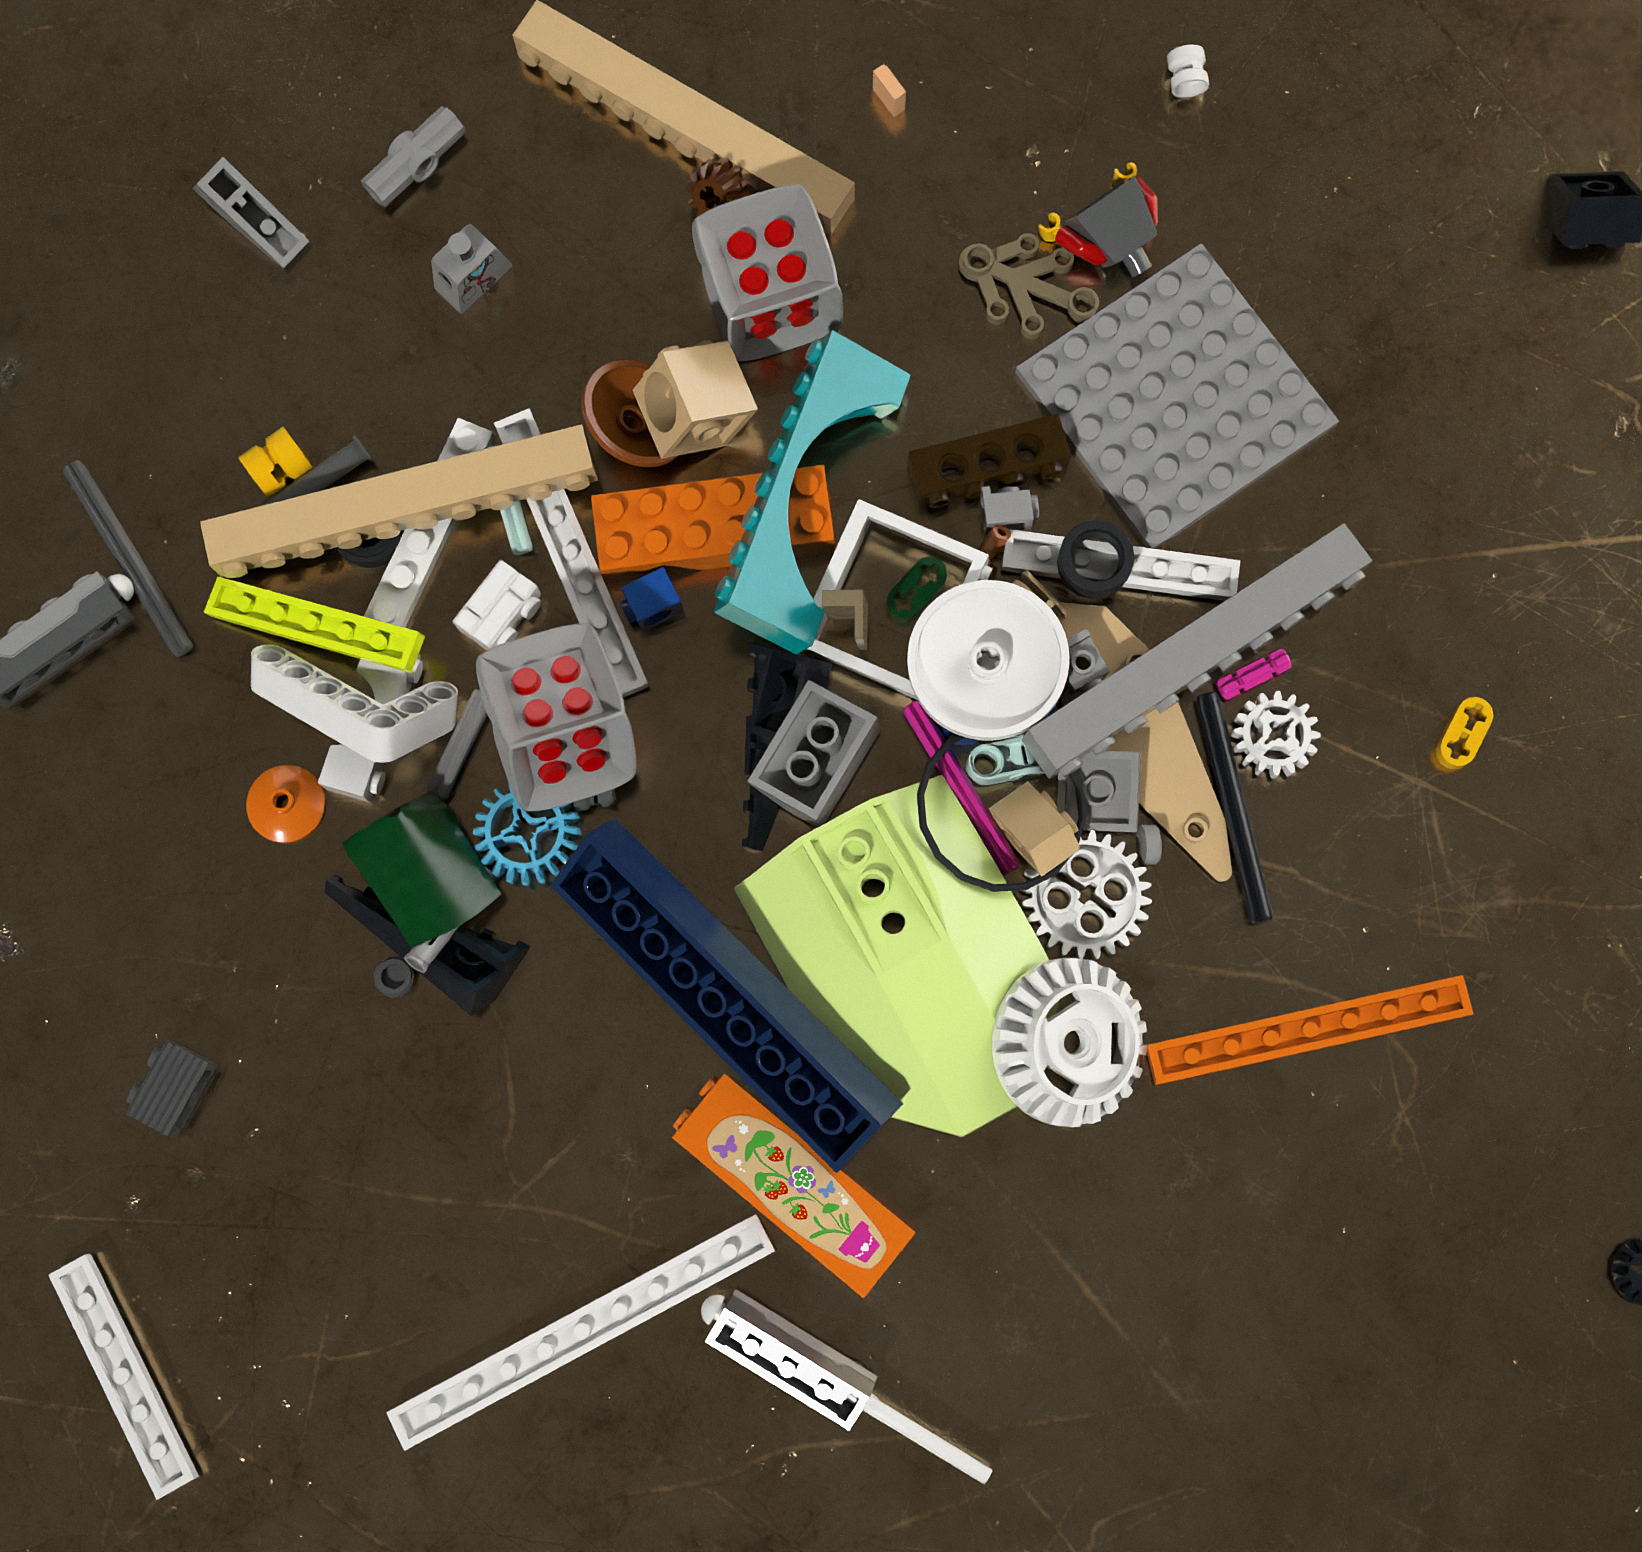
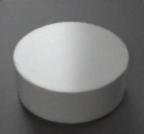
M1154 824L1138 826L1136 849L1141 865L1157 864L1161 859V835L1158 827Z

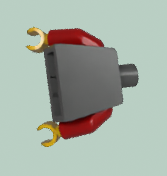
M1130 162L1126 164V175H1122L1117 168L1114 169L1112 182L1114 187L1066 219L1064 222L1067 226L1061 227L1058 214L1050 213L1048 214V220L1054 227L1048 229L1043 227L1042 224H1038L1039 234L1044 241H1056V243L1073 255L1094 265H1101L1105 268L1115 265L1122 260L1131 276L1136 277L1152 266L1142 246L1157 236L1155 226L1158 223V198L1140 177H1136L1137 167L1134 163Z

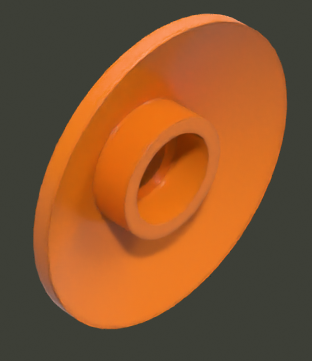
M280 765L262 773L252 784L246 801L247 815L254 829L263 837L278 843H292L310 835L320 824L326 807L325 793L323 787L318 784V779L306 769L294 765ZM281 795H287L288 804L283 808H278L276 805L277 798Z

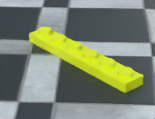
M219 576L216 579L204 613L213 618L408 673L413 671L425 638L418 631Z

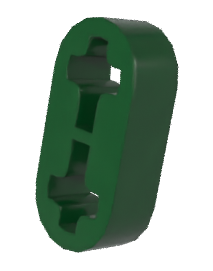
M931 556L921 558L890 590L887 595L886 608L892 619L902 623L914 620L942 591L946 585L948 573L946 565L942 560ZM933 568L937 569L936 578L938 582L935 583L929 580L920 588L918 584L923 579V572L921 570L931 571ZM913 591L915 596L911 599L912 610L909 611L906 608H903L900 612L896 610L897 601L895 598L899 596L901 599H905Z

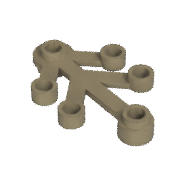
M1024 233L1017 240L993 249L980 243L966 247L960 255L959 268L964 277L978 283L987 304L986 318L990 323L994 325L1003 324L1009 314V305L1005 300L1000 299L993 278L1007 284L1022 319L1021 333L1027 339L1040 337L1044 328V320L1036 313L1028 293L1068 309L1069 315L1079 322H1084L1097 313L1099 297L1094 290L1080 287L1071 293L1036 278L1053 271L1058 274H1065L1072 269L1074 255L1065 248H1057L1052 255L1016 268H1011L1001 263L1016 256L1029 260L1037 255L1039 240L1034 234ZM1030 242L1034 248L1027 251L1021 247V244ZM1063 256L1068 259L1069 263L1060 265L1055 259ZM974 260H980L985 266L974 268L971 263ZM1083 303L1088 306L1089 310L1087 312H1079L1075 306ZM1000 307L1003 309L1004 314L995 316L991 313V309ZM1036 322L1039 328L1031 331L1027 329L1026 323Z

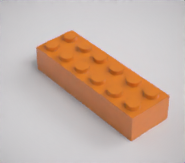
M824 465L797 468L794 474L788 504V526L795 558L835 552ZM763 473L591 495L599 567L604 582L610 583L639 579L664 567L667 575L731 567L732 564L728 562L729 554L735 543L739 540L741 541L745 530L741 527V523L748 509L754 506L758 494L754 493V490Z

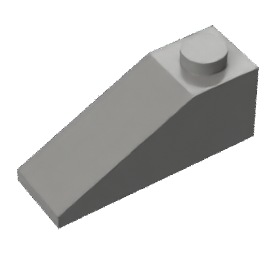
M224 157L193 187L215 211L282 268L309 242Z

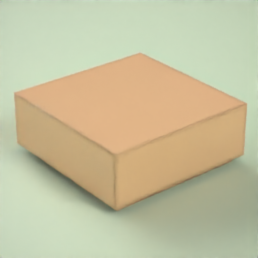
M883 64L873 71V90L893 117H896L905 111L906 90L887 65Z

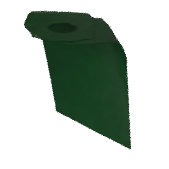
M433 791L395 808L341 842L349 858L372 888L411 948L464 924L501 895L500 890L478 858L447 805ZM400 811V813H399L397 816H395V817H390L391 815H393V814H395L396 812Z

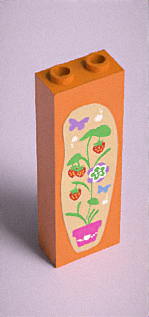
M725 1073L720 1079L713 1076L699 1092L703 1100L696 1109L692 1111L687 1107L673 1124L677 1132L672 1138L864 1299L916 1232L843 1171L840 1170L836 1173L795 1131Z

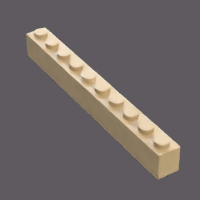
M536 0L512 35L517 54L526 64L532 67H536V65L542 67L557 82L563 85L569 83L578 88L588 100L594 103L600 101L611 107V110L619 118L625 121L631 119L642 125L643 129L650 136L656 139L664 138L673 143L681 154L690 158L695 156L704 162L709 159H714L716 162L720 159H728L730 169L734 166H741L738 176L740 179H749L748 185L743 188L748 193L756 194L787 185H803L815 206L824 232L830 235L855 200V182L539 0Z
M581 424L200 521L209 566L221 577L236 578L247 574L249 569L261 566L264 568L280 567L286 563V560L292 558H315L321 556L324 550L336 547L341 549L354 548L361 545L363 540L375 537L378 539H390L398 536L402 530L414 527L420 530L429 529L436 526L438 521L449 518L455 520L468 519L473 517L477 511L484 509L503 510L513 506L516 501L528 498L534 501L546 499L555 491L563 489L569 491L582 490L588 487L590 482L598 481L588 437Z

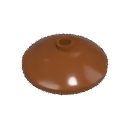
M635 360L613 361L600 367L591 376L583 391L582 412L591 435L604 450L625 463L640 467H656L671 462L678 456L661 459L632 391L642 379L643 373L651 365Z

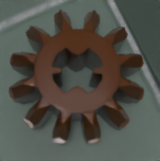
M714 159L706 160L701 164V167L692 170L689 175L692 181L687 183L685 190L693 195L687 205H696L698 208L696 218L719 205L751 195L743 189L748 185L749 179H740L738 176L741 166H734L730 169L728 159H720L717 162Z

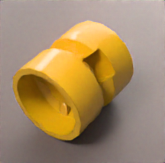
M281 427L265 438L266 446L263 448L255 445L238 457L267 498L285 488L287 478L290 477L296 480L313 468L284 427Z

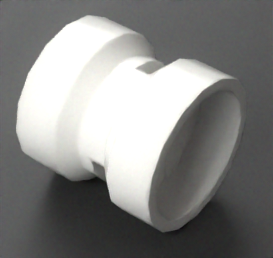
M1184 45L1175 48L1167 55L1168 69L1173 73L1170 83L1174 96L1180 98L1194 97L1204 93L1209 88L1208 74L1203 70L1206 62L1203 47L1199 45Z

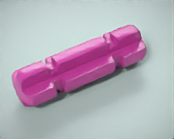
M1279 648L1267 654V659L1261 657L1235 670L1236 675L1232 676L1229 673L1216 681L1218 692L1225 700H1230L1241 694L1239 690L1247 691L1273 678L1272 673L1275 672L1276 675H1279L1291 668V661L1284 649Z

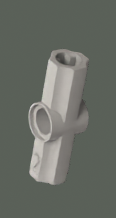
M441 106L413 133L405 131L394 139L389 147L388 156L361 180L363 187L378 204L386 207L414 180L416 182L424 181L435 171L439 157L466 133L464 126L451 110Z

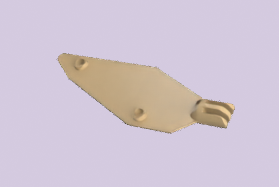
M1028 570L1021 574L1024 583L1019 580H1015L1012 583L1034 593L1051 608L1060 621L1067 639L1088 629L1091 640L1110 671L1103 680L1150 650L1106 606L1059 602ZM1079 657L1075 660L1076 666L1079 669L1086 670L1089 668L1086 658ZM1065 685L1060 697L1063 707L1082 695L1083 692L1080 691L1071 696ZM1177 702L1161 714L1155 709L1145 716L1148 722L1128 735L1123 730L1115 735L1113 738L1116 743L1106 751L1141 752L1139 805L1215 880L1219 882L1227 881L1232 875L1226 820L1179 703ZM1190 824H1195L1200 828L1201 833L1199 837L1195 838L1189 834L1188 827Z

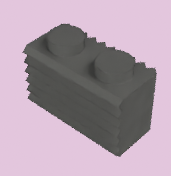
M166 1040L163 1046L158 1045L151 1053L147 1061V1066L150 1067V1070L144 1081H138L130 1090L126 1100L130 1106L125 1114L163 1135L178 1137L181 1129L185 1126V1122L189 1119V1115L193 1112V1108L197 1105V1101L205 1090L206 1085L209 1083L210 1078L213 1076L214 1071L217 1069L218 1064L177 1042Z

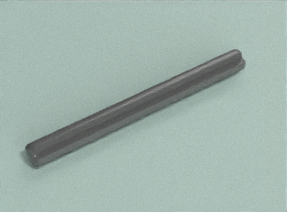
M79 460L66 465L63 469L64 475L123 573L131 580L135 593L170 651L177 657L185 655L193 649V643L89 471Z

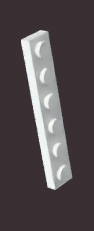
M458 418L438 461L491 447L495 435L490 430ZM449 518L438 521L436 526L429 529L420 530L414 527L404 530L364 617L403 628L406 627L453 528L455 519Z
M1009 529L1011 536L1004 547L1001 571L1023 573L1025 570H1028L1032 575L1061 579L1058 573L1057 558L1065 537ZM1084 540L1077 545L1072 556L1073 567L1076 572L1084 579L1094 582L1110 578L1117 570L1119 563L1117 551L1114 546L1107 542ZM1133 546L1135 559L1128 580L1122 586L1226 601L1237 594L1240 560Z
M85 1254L49 1274L48 1276L156 1500L199 1477L92 1255Z

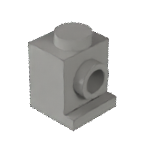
M990 486L982 487L980 505L984 536H987L995 525H1004L1011 530L1031 531L1034 518H1039L1037 494L1030 495V490H1020L1018 487L1013 486L1001 488L996 493L991 494Z
M1088 629L1067 639L1069 671L1065 685L1071 696L1080 691L1084 694L1102 682L1103 678L1110 672L1091 640ZM1079 657L1086 658L1089 668L1086 670L1079 669L1076 666L1075 660Z

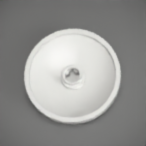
M973 581L944 592L921 614L909 641L908 674L911 687L918 702L925 712L939 725L952 733L969 739L984 741L1002 740L1028 731V729L1041 722L1055 707L1064 690L1068 676L1069 647L1066 634L1057 616L1034 593L1004 581Z

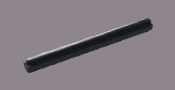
M1207 692L1197 696L1196 703L1249 920L1251 923H1262L1271 920L1273 912L1220 697L1217 692Z

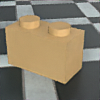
M1028 781L989 808L1004 837L1041 877L1081 849L1074 835L1078 831V827L1066 811L1059 814L1056 811L1057 806L1045 790L1039 793Z

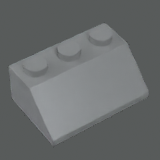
M808 680L747 782L788 812L818 828L828 820L881 731L878 718Z

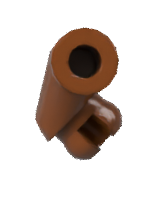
M995 525L978 549L989 554L987 566L993 569L988 580L993 579L998 572L996 565L992 564L993 559L1011 536L1009 529L1004 525Z

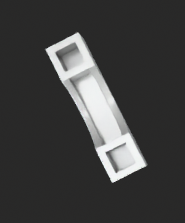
M419 654L412 673L360 659L356 671L370 684L375 701L384 705L408 693L412 683L416 684L423 669V661H420L421 655ZM343 744L330 745L318 784L326 790L372 803L374 794L378 795L381 792L386 775L382 771L385 763L368 760Z

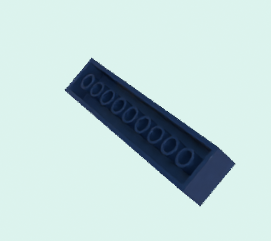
M616 818L587 833L550 886L836 1173L840 1171L897 1112L903 1103Z

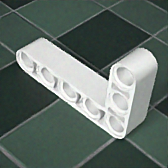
M261 645L254 648L251 652V689L253 692L373 762L385 763L394 761L445 735L456 726L458 690L453 684L448 682L435 681L427 683L382 705L280 646Z

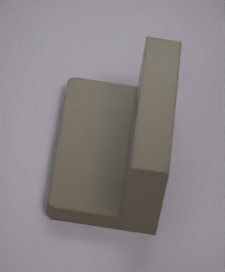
M822 590V608L827 618L855 619V641L859 650H867V600L864 591Z

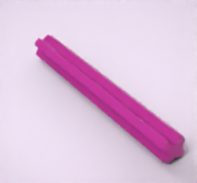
M916 700L904 708V715L931 758L946 739L935 721ZM949 748L935 766L946 779L1001 874H1007L1019 866V860L952 749Z

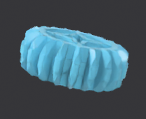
M509 783L510 793L505 794L502 789L497 787L494 792L499 800L494 804L490 799L485 798L483 804L490 810L489 813L477 812L475 816L478 821L485 823V827L473 829V834L476 837L485 838L475 844V849L478 852L489 851L483 856L481 862L485 866L496 863L492 870L496 877H500L508 869L506 881L510 884L516 882L519 874H521V881L524 886H530L532 874L536 875L540 884L546 883L544 871L549 869L556 877L560 870L555 864L559 860L566 864L569 860V857L564 854L566 849L572 852L577 849L578 844L569 841V838L581 836L582 831L578 827L569 825L580 820L579 814L577 812L566 813L573 806V803L552 808L556 814L555 817L549 819L545 816L534 818L530 816L529 811L521 809ZM513 808L514 819L512 824L508 828L501 830L500 835H497L501 819ZM523 818L533 829H536V833H532L534 836L530 839L531 845L519 835V831L524 832L521 829L525 825ZM558 829L557 840L553 848L544 857H541L542 841L545 837L554 834V830ZM506 845L510 848L521 846L528 855L530 862L519 863L511 861L503 856L499 848Z

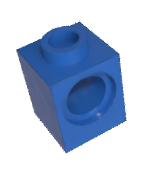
M664 567L621 587L625 600L619 602L629 623L637 621L641 631L684 611L681 600Z

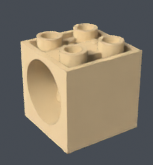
M706 340L697 343L693 347L679 348V346H670L658 353V358L643 373L642 379L632 390L661 459L727 446L758 410L728 341L712 343V341Z

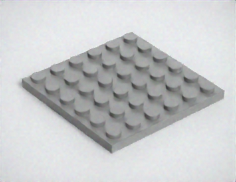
M1202 243L1017 366L1015 371L1047 416L1059 414L1067 443L1144 546L1152 549H1157L1329 432L1339 423V420Z

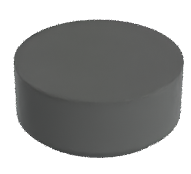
M399 957L384 959L377 965L374 971V984L383 995L391 998H400L407 995L416 983L415 969Z

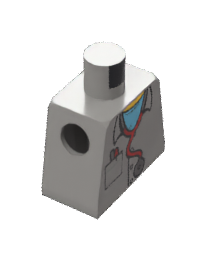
M472 224L466 225L459 233L453 234L449 238L448 243L431 260L435 290L461 315L512 267L511 262Z

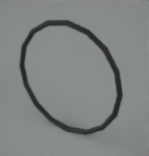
M957 734L949 737L926 763L917 791L919 826L934 857L961 881L992 892L1027 890L1055 876L1071 856L1042 877L1038 875L1023 883L992 884L964 874L941 854L927 827L924 794L933 766L952 744L966 738ZM1074 771L1069 774V777L1076 790L1078 809L1076 825L1078 831L1074 835L1079 844L1086 820L1083 785Z

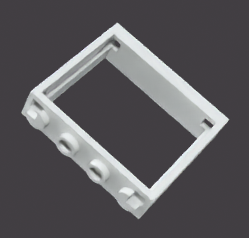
M858 499L813 600L818 607L822 608V590H841L871 521L972 563L963 584L988 580L993 568L987 566L989 554ZM824 613L813 646L803 651L917 700L910 680L819 641L818 639L828 619Z

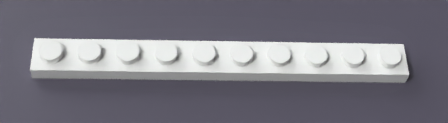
M755 1214L386 1412L405 1451L776 1250L758 1215Z

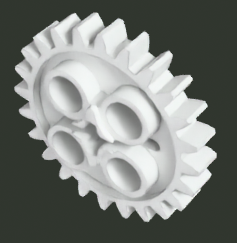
M1095 830L1089 832L1086 840H1082L1080 837L1079 846L1081 849L1071 856L1058 873L1063 874L1079 890L1083 891L1086 887L1093 890L1091 898L1102 906L1113 910L1116 914L1114 918L1109 917L1102 908L1091 900H1088L1085 904L1081 903L1078 900L1081 895L1080 892L1074 887L1058 880L1056 875L1027 890H1020L1031 895L1030 899L1021 903V908L1033 909L1034 913L1027 920L1029 923H1039L1040 927L1035 932L1036 936L1040 937L1047 934L1050 937L1046 945L1047 949L1053 947L1057 942L1061 944L1062 957L1071 948L1075 949L1076 958L1083 959L1085 951L1089 950L1093 960H1098L1100 958V948H1104L1110 956H1113L1116 953L1114 942L1116 941L1119 945L1126 948L1130 943L1125 933L1138 936L1141 930L1134 922H1145L1148 920L1149 916L1139 909L1152 903L1151 899L1141 896V892L1149 889L1151 883L1139 882L1138 878L1147 869L1146 867L1134 869L1132 863L1136 860L1137 853L1125 857L1122 852L1126 843L1121 842L1115 848L1111 847L1110 834H1107L1102 842L1096 841ZM1076 858L1087 860L1091 866V874L1087 877L1075 875L1071 869V861ZM1026 869L1024 872L1028 879L1040 875L1034 869ZM1110 881L1119 883L1124 891L1122 900L1112 901L1108 899L1104 893L1105 883ZM1052 890L1063 891L1068 898L1067 907L1064 909L1051 907L1047 900L1048 893ZM1086 913L1096 915L1101 923L1099 932H1086L1080 924L1081 916Z

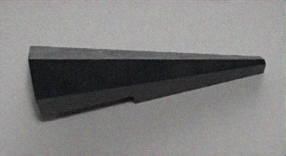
M750 643L749 655L754 657V678H748L747 689L753 692L752 715L746 716L744 776L750 778L807 681L810 680L824 688L833 665L832 663ZM750 785V800H743V812L749 814L748 837L742 839V846L763 850L779 805L752 785Z
M334 875L326 880L324 893L404 959L405 955L412 948L372 888L367 886L362 891L342 883V877ZM459 926L448 943H446L428 966L427 971L419 973L472 1016L499 996L527 954L529 945L519 940L516 945L495 938V932L486 928L479 933ZM437 937L432 939L429 945H432Z

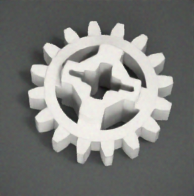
M1275 691L1271 700H1268L1267 696L1261 693L1256 698L1257 706L1253 702L1247 701L1243 706L1246 714L1238 713L1234 719L1241 727L1235 728L1231 732V737L1238 738L1241 742L1233 750L1234 752H1245L1247 756L1242 761L1244 766L1251 762L1257 764L1255 768L1256 775H1259L1266 768L1269 769L1271 779H1275L1279 775L1280 769H1283L1286 776L1289 777L1295 773L1294 764L1303 769L1309 763L1304 755L1313 756L1318 750L1314 745L1310 744V742L1317 741L1321 737V733L1311 731V727L1318 719L1317 717H1306L1305 712L1309 708L1307 703L1299 708L1294 705L1296 702V695L1294 694L1287 701H1283L1280 691ZM1270 710L1281 711L1287 715H1273ZM1251 724H1253L1252 728L1256 731V743L1254 745L1250 736ZM1283 725H1286L1279 738L1275 741L1272 740L1267 745L1264 743L1269 738L1271 732L1276 729L1279 730ZM1296 725H1298L1301 734L1300 742L1295 738ZM1278 754L1281 759H1271L1264 755Z

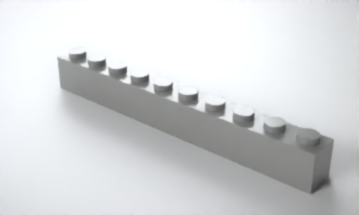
M1345 523L1028 729L1022 738V742L1049 779L1059 772L1063 777L1068 776L1084 764L1081 760L1082 757L1091 751L1098 756L1114 745L1116 741L1113 737L1121 731L1125 730L1128 735L1148 722L1145 717L1147 714L1155 709L1161 714L1180 700L1177 694L1186 688H1189L1191 693L1195 692L1211 680V677L1208 675L1218 667L1225 672L1242 659L1239 653L1248 647H1251L1253 651L1260 649L1274 638L1271 632L1280 626L1285 631L1290 629L1304 618L1301 612L1310 606H1313L1315 611H1317L1335 598L1332 592L1343 586L1347 591L1366 577L1362 571L1373 560Z

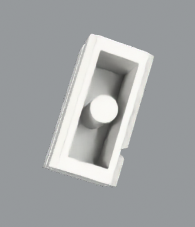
M499 560L452 622L463 634L477 642L484 649L489 650L516 639L518 634L515 630L523 618L529 620L534 616L541 605L539 597L542 594L538 586L518 573L504 561Z

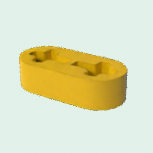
M1469 697L1454 709L1435 750L1438 761L1444 767L1460 769L1470 763L1475 757L1493 720V709L1486 700L1479 697ZM1474 707L1478 710L1477 717L1482 721L1475 722L1468 730L1464 727L1469 716L1464 711L1468 712ZM1459 737H1462L1464 740L1460 746V751L1465 755H1460L1453 759L1451 757L1452 750L1447 745L1451 746L1458 741Z

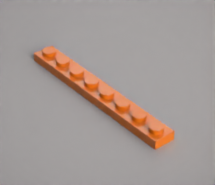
M1460 975L1148 1044L1146 1047L1154 1084L1159 1085L1474 1015L1464 976Z

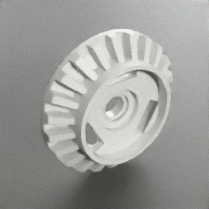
M1057 958L1048 960L1024 973L1011 986L1002 1000L995 1018L992 1035V1053L995 1069L1001 1085L1010 1099L1032 1118L1044 1123L1066 1127H1080L1086 1123L1094 1124L1101 1121L1103 1115L1114 1113L1119 1108L1118 1103L1122 1098H1129L1133 1092L1131 1085L1135 1078H1140L1143 1071L1139 1067L1141 1056H1146L1147 1047L1143 1044L1142 1033L1147 1032L1146 1022L1140 1020L1138 1012L1142 1008L1139 1001L1132 998L1129 993L1131 990L1130 986L1126 981L1118 979L1115 971L1099 965L1098 962L1087 959ZM1069 993L1073 994L1075 1002L1046 1019L1047 1013L1058 1000ZM1112 1023H1114L1116 1049L1111 1063ZM1070 1031H1075L1079 1036V1047L1074 1053L1069 1054L1064 1047V1039ZM1046 1066L1074 1084L1069 1095L1051 1084L1044 1073Z

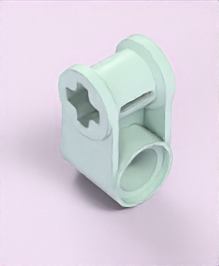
M1024 735L979 745L971 751L965 763L967 776L972 784L977 786L1032 779L1043 775L1044 771L1022 742ZM979 757L990 759L994 765V771L989 774L979 772L975 768L974 760Z

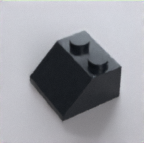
M1624 171L1549 174L1548 190L1552 230L1563 245L1572 249H1584L1588 247V244H1603L1607 247L1620 248L1624 247L1626 243L1641 242L1642 190Z

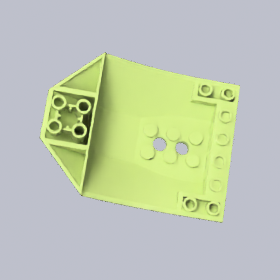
M943 775L929 779L924 794L927 827L941 854L966 875L992 884H1006L1003 875ZM919 782L869 799L799 837L737 885L734 890L789 991L903 1103L891 1118L964 1137L1018 1107L1005 1092L995 1069L992 1053L994 1022L1000 1004L1011 986L1029 969L1049 959L1012 891L992 892L961 881L934 857L919 826L917 804ZM870 879H879L885 884L884 891L877 897H868L862 892L863 885ZM899 913L904 917L905 926L902 931L896 934H889L883 930L881 923L887 914ZM1060 1000L1049 1010L1046 1019L1057 1013Z

